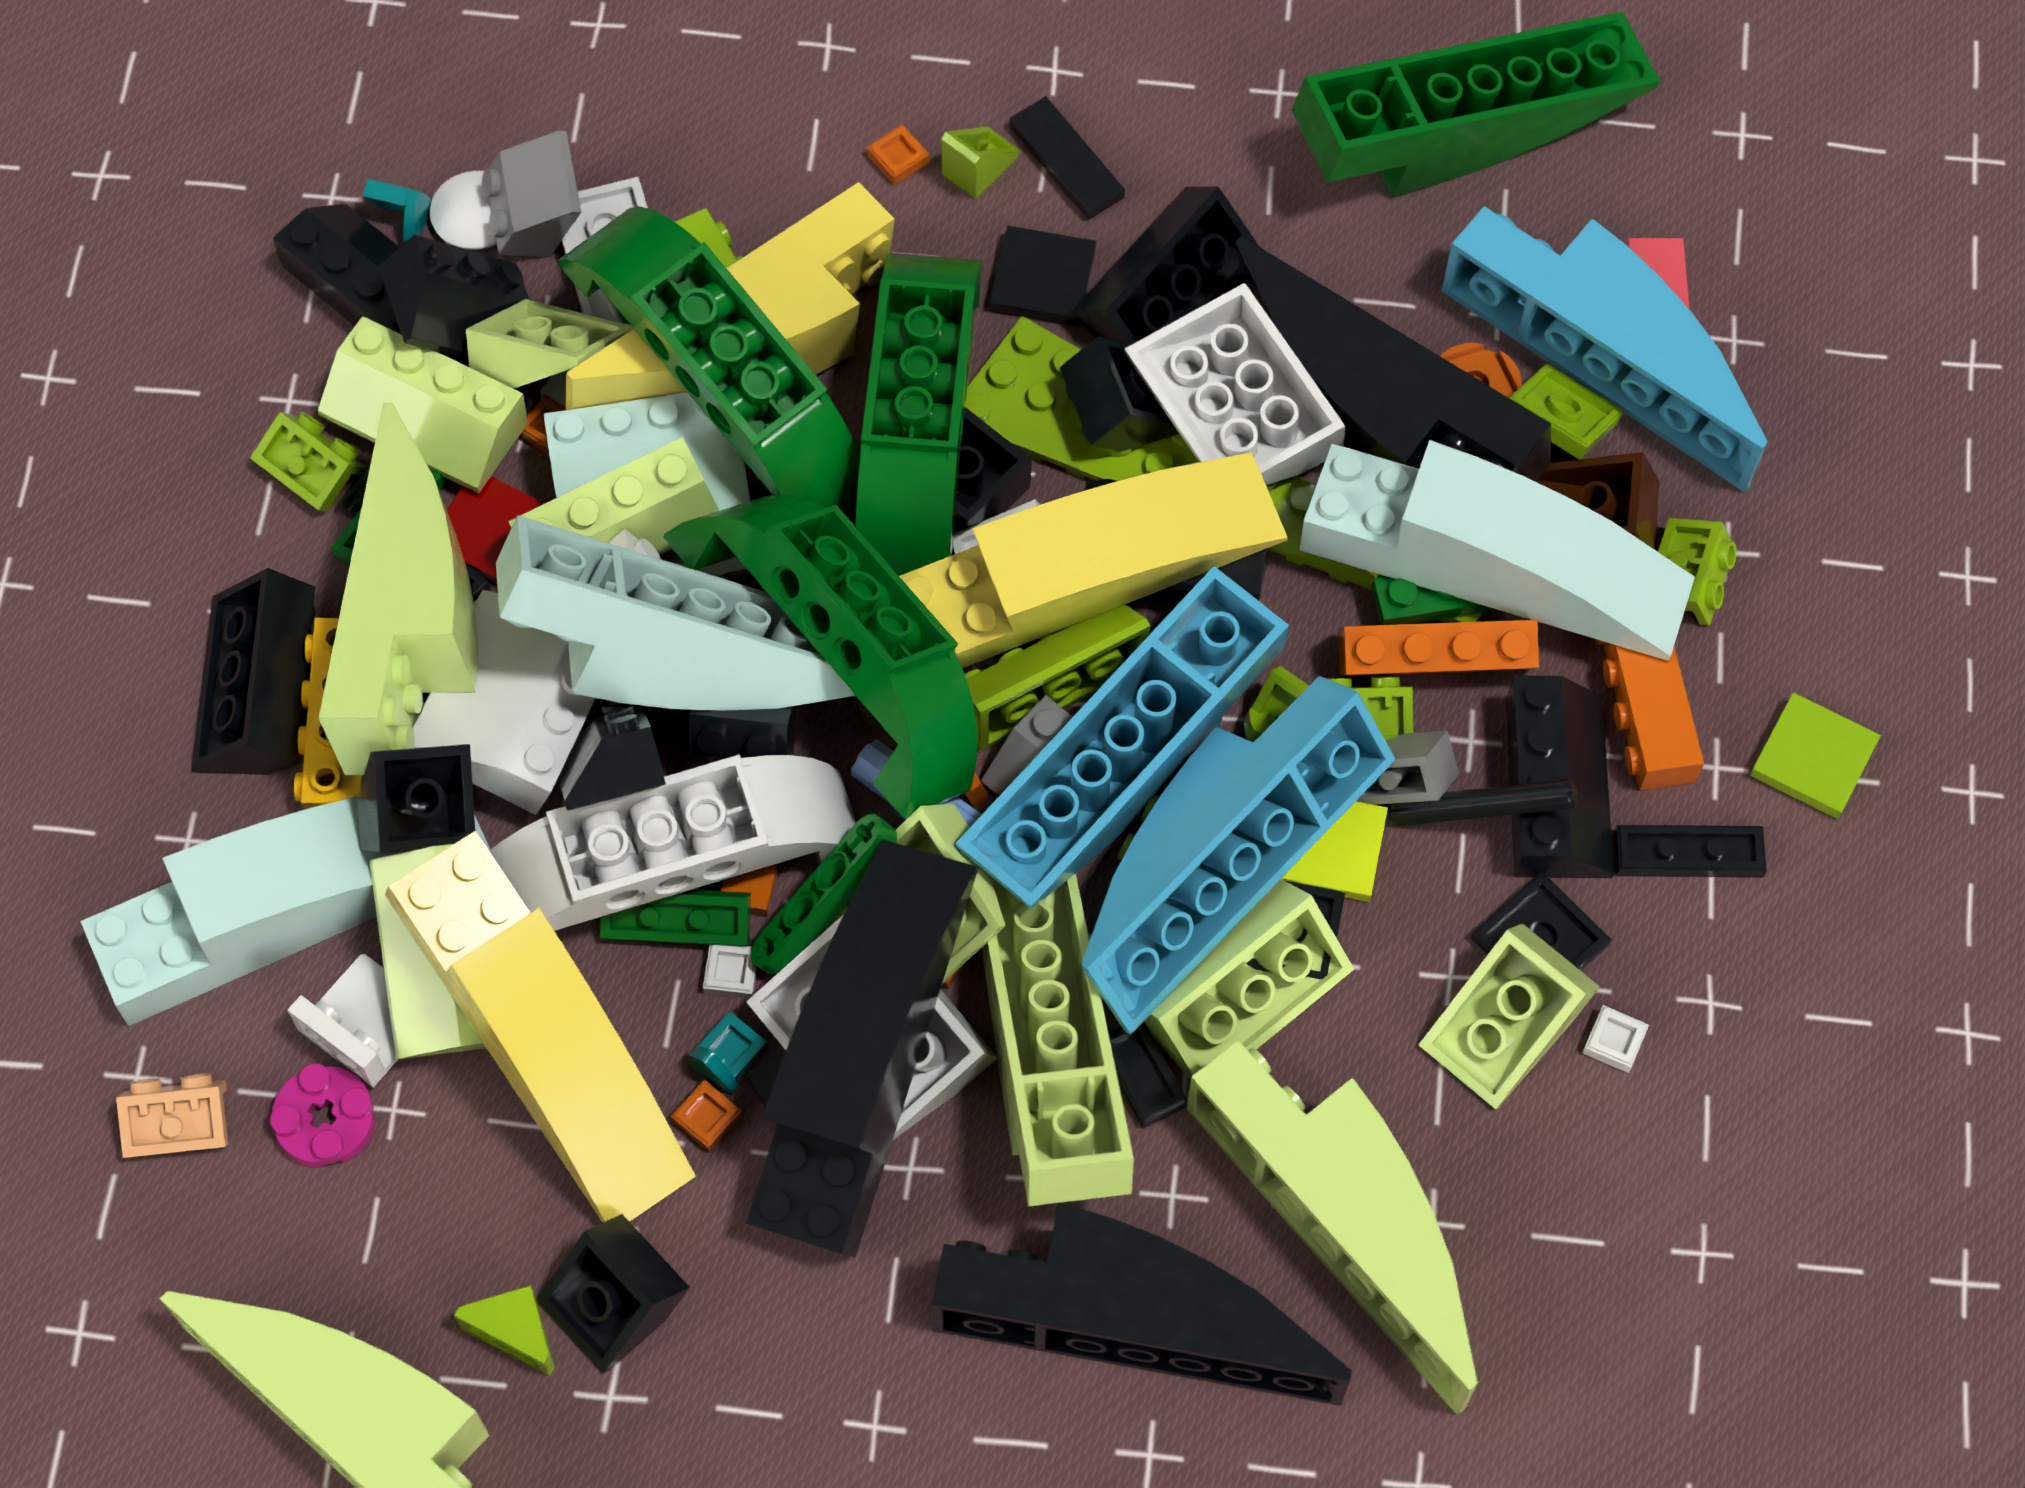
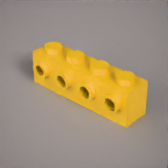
M315 618L314 634H307L305 640V659L307 663H311L310 680H303L301 689L303 709H308L307 725L300 726L298 731V751L300 755H304L303 772H296L294 780L295 800L301 801L304 810L359 796L364 775L344 774L318 719L339 618Z

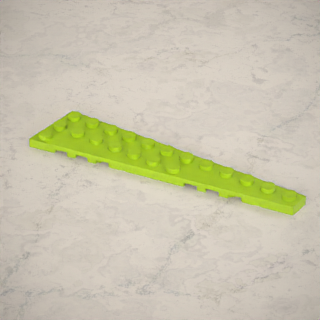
M1024 316L1020 317L967 387L965 404L967 409L1019 450L1023 451L1029 458L1041 462L1043 459L1066 469V473L1081 479L1088 477L1096 481L1100 479L1120 481L1163 469L1199 463L1180 434L1123 452L1091 446L1082 433L1081 420L1074 403L1066 393V383L1059 368L1081 349ZM1298 475L1266 485L1288 537L1287 541L1272 546V551L1286 556V560L1300 566L1307 564L1327 572L1330 578L1345 584L1347 581L1372 590L1371 585L1375 576L1367 570L1299 550L1305 513L1310 505L1316 485ZM1485 612L1438 620L1444 623L1479 622Z

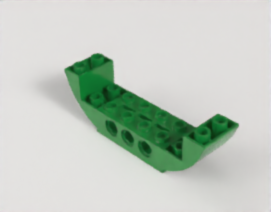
M639 206L629 208L557 260L556 263L586 298L599 289L605 293L772 495H792L812 500L824 507L837 505L845 515L856 507L860 454L840 413L826 393L828 389L705 242L701 244L688 231L667 216L652 209Z
M889 253L886 258L883 276L880 281L861 436L855 527L898 576L949 557L953 553V514L975 312L980 304L983 277L982 260Z
M768 495L682 522L664 534L663 538L690 569L698 570L737 557L760 583L762 588L791 619L792 623L797 626L816 648L823 659L828 662L847 684L854 695L859 698L878 720L885 731L897 742L898 746L873 783L903 819L910 817L920 806L938 805L970 791L977 760V727L968 682L955 652L958 643L837 505L824 507L812 500L792 495Z

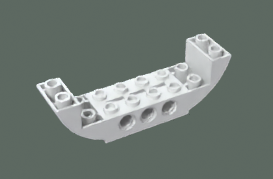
M739 754L665 776L666 785L569 811H567L566 806L546 812L547 816L521 828L499 842L490 850V853L529 912L531 913L540 908L553 930L556 931L815 852L820 865L857 821L840 771L830 764L814 758L794 755H765L741 758Z

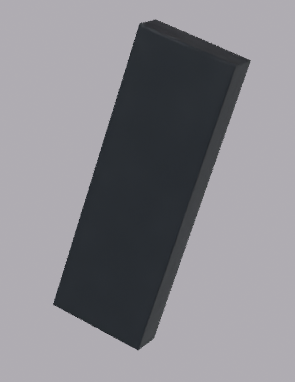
M1047 96L1010 117L1011 129L1088 220L1125 198L1124 187Z
M1616 825L1614 830L1617 876L1763 878L1767 872L1763 826Z

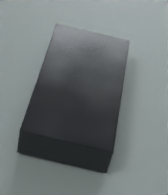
M1144 1021L1131 1035L1125 1032L1122 1027L1108 1033L1119 1086L1143 1129L1187 1108L1188 1100Z

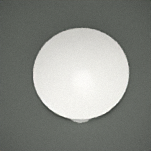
M470 171L458 174L443 183L434 194L430 205V219L434 230L446 244L468 250L484 249L497 244L496 237H493L489 230L491 209L489 198L483 194L482 190L484 171Z

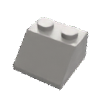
M556 131L502 150L497 154L490 167L484 171L482 190L483 194L489 198L491 209L489 230L490 234L496 237L499 255L550 257L581 214L566 131Z

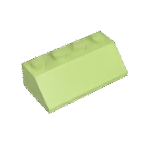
M363 316L336 352L318 408L319 416L375 443L383 403H393L429 469L478 494L528 424L523 393L436 351L406 344L401 334Z
M681 437L520 516L606 543L626 529L638 540L644 538L649 541L660 555L673 549L663 538L665 533L682 522L717 512L719 509L684 438ZM514 518V519L508 521L509 524H510V526H511V528H512V526H513V524H514L516 518Z
M454 844L431 846L369 861L396 1060L486 1049L385 896L389 885Z
M1281 879L1144 1022L1153 1038L1191 1079L1195 1073L1237 1040L1248 1051L1251 1048L1257 1050L1351 973L1354 967L1312 895ZM1304 927L1308 933L1306 938L1300 943L1296 939L1301 936ZM1325 950L1331 957L1328 975L1323 979L1306 977L1310 970L1321 971ZM1254 958L1270 972L1256 970L1246 963Z

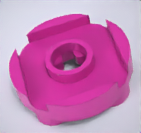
M310 1064L304 1067L299 1074L289 1079L280 1089L273 1104L270 1123L282 1149L288 1156L308 1167L325 1168V1164H334L338 1161L345 1163L355 1158L367 1146L375 1128L374 1104L365 1084L353 1073L340 1067ZM325 1106H332L331 1113L336 1118L331 1125L323 1122L319 1128L314 1127L315 1118L312 1115L317 1108L322 1109Z

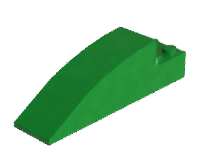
M1621 11L1305 76L1291 111L1327 183L1380 172L1391 196L1396 197L1480 171L1563 137L1657 88L1661 81L1626 16Z

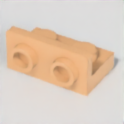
M202 1073L181 1077V1085L161 1087V1079H145L130 1082V1090L124 1091L116 1097L123 1158L226 1147L228 1145L223 1100V1093L227 1091L226 1080L212 1081L211 1073Z

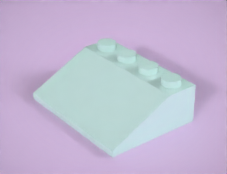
M687 392L544 413L556 498L683 437L719 511L750 501L744 460Z

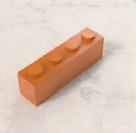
M1537 620L1344 626L1338 629L1340 677L1523 671L1539 668Z
M1595 639L1597 645H1603L1606 655V659L1603 661L1604 680L1608 688L1614 687L1617 703H1614L1613 708L1615 725L1618 731L1625 732L1628 744L1624 749L1625 765L1628 774L1636 776L1639 791L1696 783L1704 766V760L1675 647L1673 648L1670 660L1667 661Z

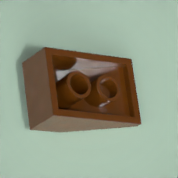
M1643 452L1554 462L1549 465L1537 481V483L1606 517L1654 549L1660 481Z

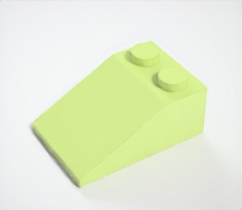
M525 299L466 329L469 368L516 390L520 386L576 367L634 328L628 324Z
M955 804L920 806L896 829L897 844L978 867L942 984L1005 927L990 875L955 847V843L970 828Z
M1520 924L1506 930L1422 1039L1419 1046L1494 1109H1497L1566 1031L1600 986L1524 924Z

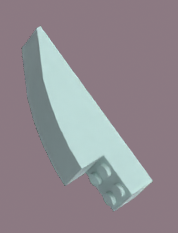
M1429 440L1420 469L1331 444L1303 521L1299 549L1300 551L1390 578H1401L1413 582L1420 587L1437 592L1441 591L1460 599L1530 620H1537L1540 623L1667 661L1670 660L1695 578L1611 520L1578 502L1513 471Z
M517 515L496 561L500 618L508 620L511 624L520 628L532 627L555 634L560 639L568 642L572 691L574 694L633 705L713 711L779 709L855 696L847 684L765 591Z
M358 796L260 822L163 857L162 859L172 882L80 922L115 1006L127 1025L131 1026L376 918L369 861L413 850L385 853L362 850L360 847ZM474 815L475 831L490 851L491 849Z

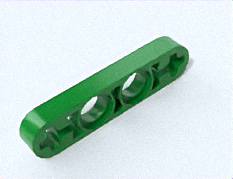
M868 814L856 822L755 940L750 956L752 963L774 977L815 941L853 898L882 839L894 843L897 842L896 829L875 814ZM844 871V873H843V875L841 876V878L836 882V880L838 879V877L840 876V874ZM811 909V912L809 913V915L807 916V918L804 920V917L806 916V914L808 913V911Z

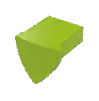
M1281 666L1271 670L1256 701L1252 703L1244 719V730L1247 740L1254 743L1309 685Z

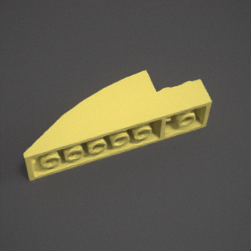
M858 182L727 268L815 375L853 355L860 303L852 294L865 285L873 286L881 280L886 258L890 253L895 219ZM635 329L629 331L566 373V410L686 392Z
M1252 452L1143 474L1019 511L972 528L978 542L977 546L899 577L958 643L955 652L961 667L965 668L1206 573L1213 566L1216 568L1287 541L1288 537Z
M476 831L388 886L385 892L386 898L602 1222L621 1214L630 1222L696 1177L648 1085L569 953L540 908L531 913L529 912Z

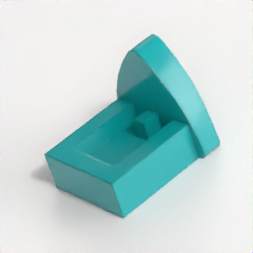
M367 179L363 193L365 199L376 207L404 213L403 242L409 240L414 234L422 236L432 200L418 190Z
M729 1011L704 1040L686 1055V1058L693 1068L707 1081L720 1090L733 1094L739 1087L737 1082L768 1049V1044L765 1039Z

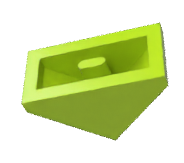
M988 126L946 131L941 139L942 175L974 199H977L1018 159L1022 151Z
M531 1285L460 1306L456 1311L454 1317L460 1329L548 1376L553 1372L555 1365L537 1298Z

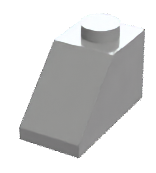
M1045 695L1012 729L981 780L982 785L998 798L1073 716Z
M1448 730L1406 733L1386 740L1396 760L1357 801L1373 805L1438 801L1459 775Z

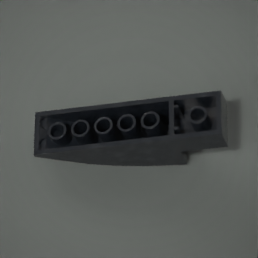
M1240 236L1235 242L1242 284L1245 283L1344 423V447L1420 469L1429 440L1479 457L1535 482L1540 479L1551 464V423L1246 238Z
M882 839L836 929L802 1008L776 1076L762 1118L776 1123L777 1127L746 1224L856 1258L978 872L977 866Z
M1058 1203L1047 1262L1038 1261L1037 1255L1023 1250H1009L1007 1255L987 1252L986 1246L973 1241H957L955 1246L943 1244L932 1299V1324L934 1332L1341 1406L1350 1383L1352 1370L1256 1289L1210 1261L1160 1236L1111 1217Z

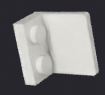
M361 954L316 1005L300 995L288 1009L298 1031L372 1088L397 1061L384 968L366 954Z

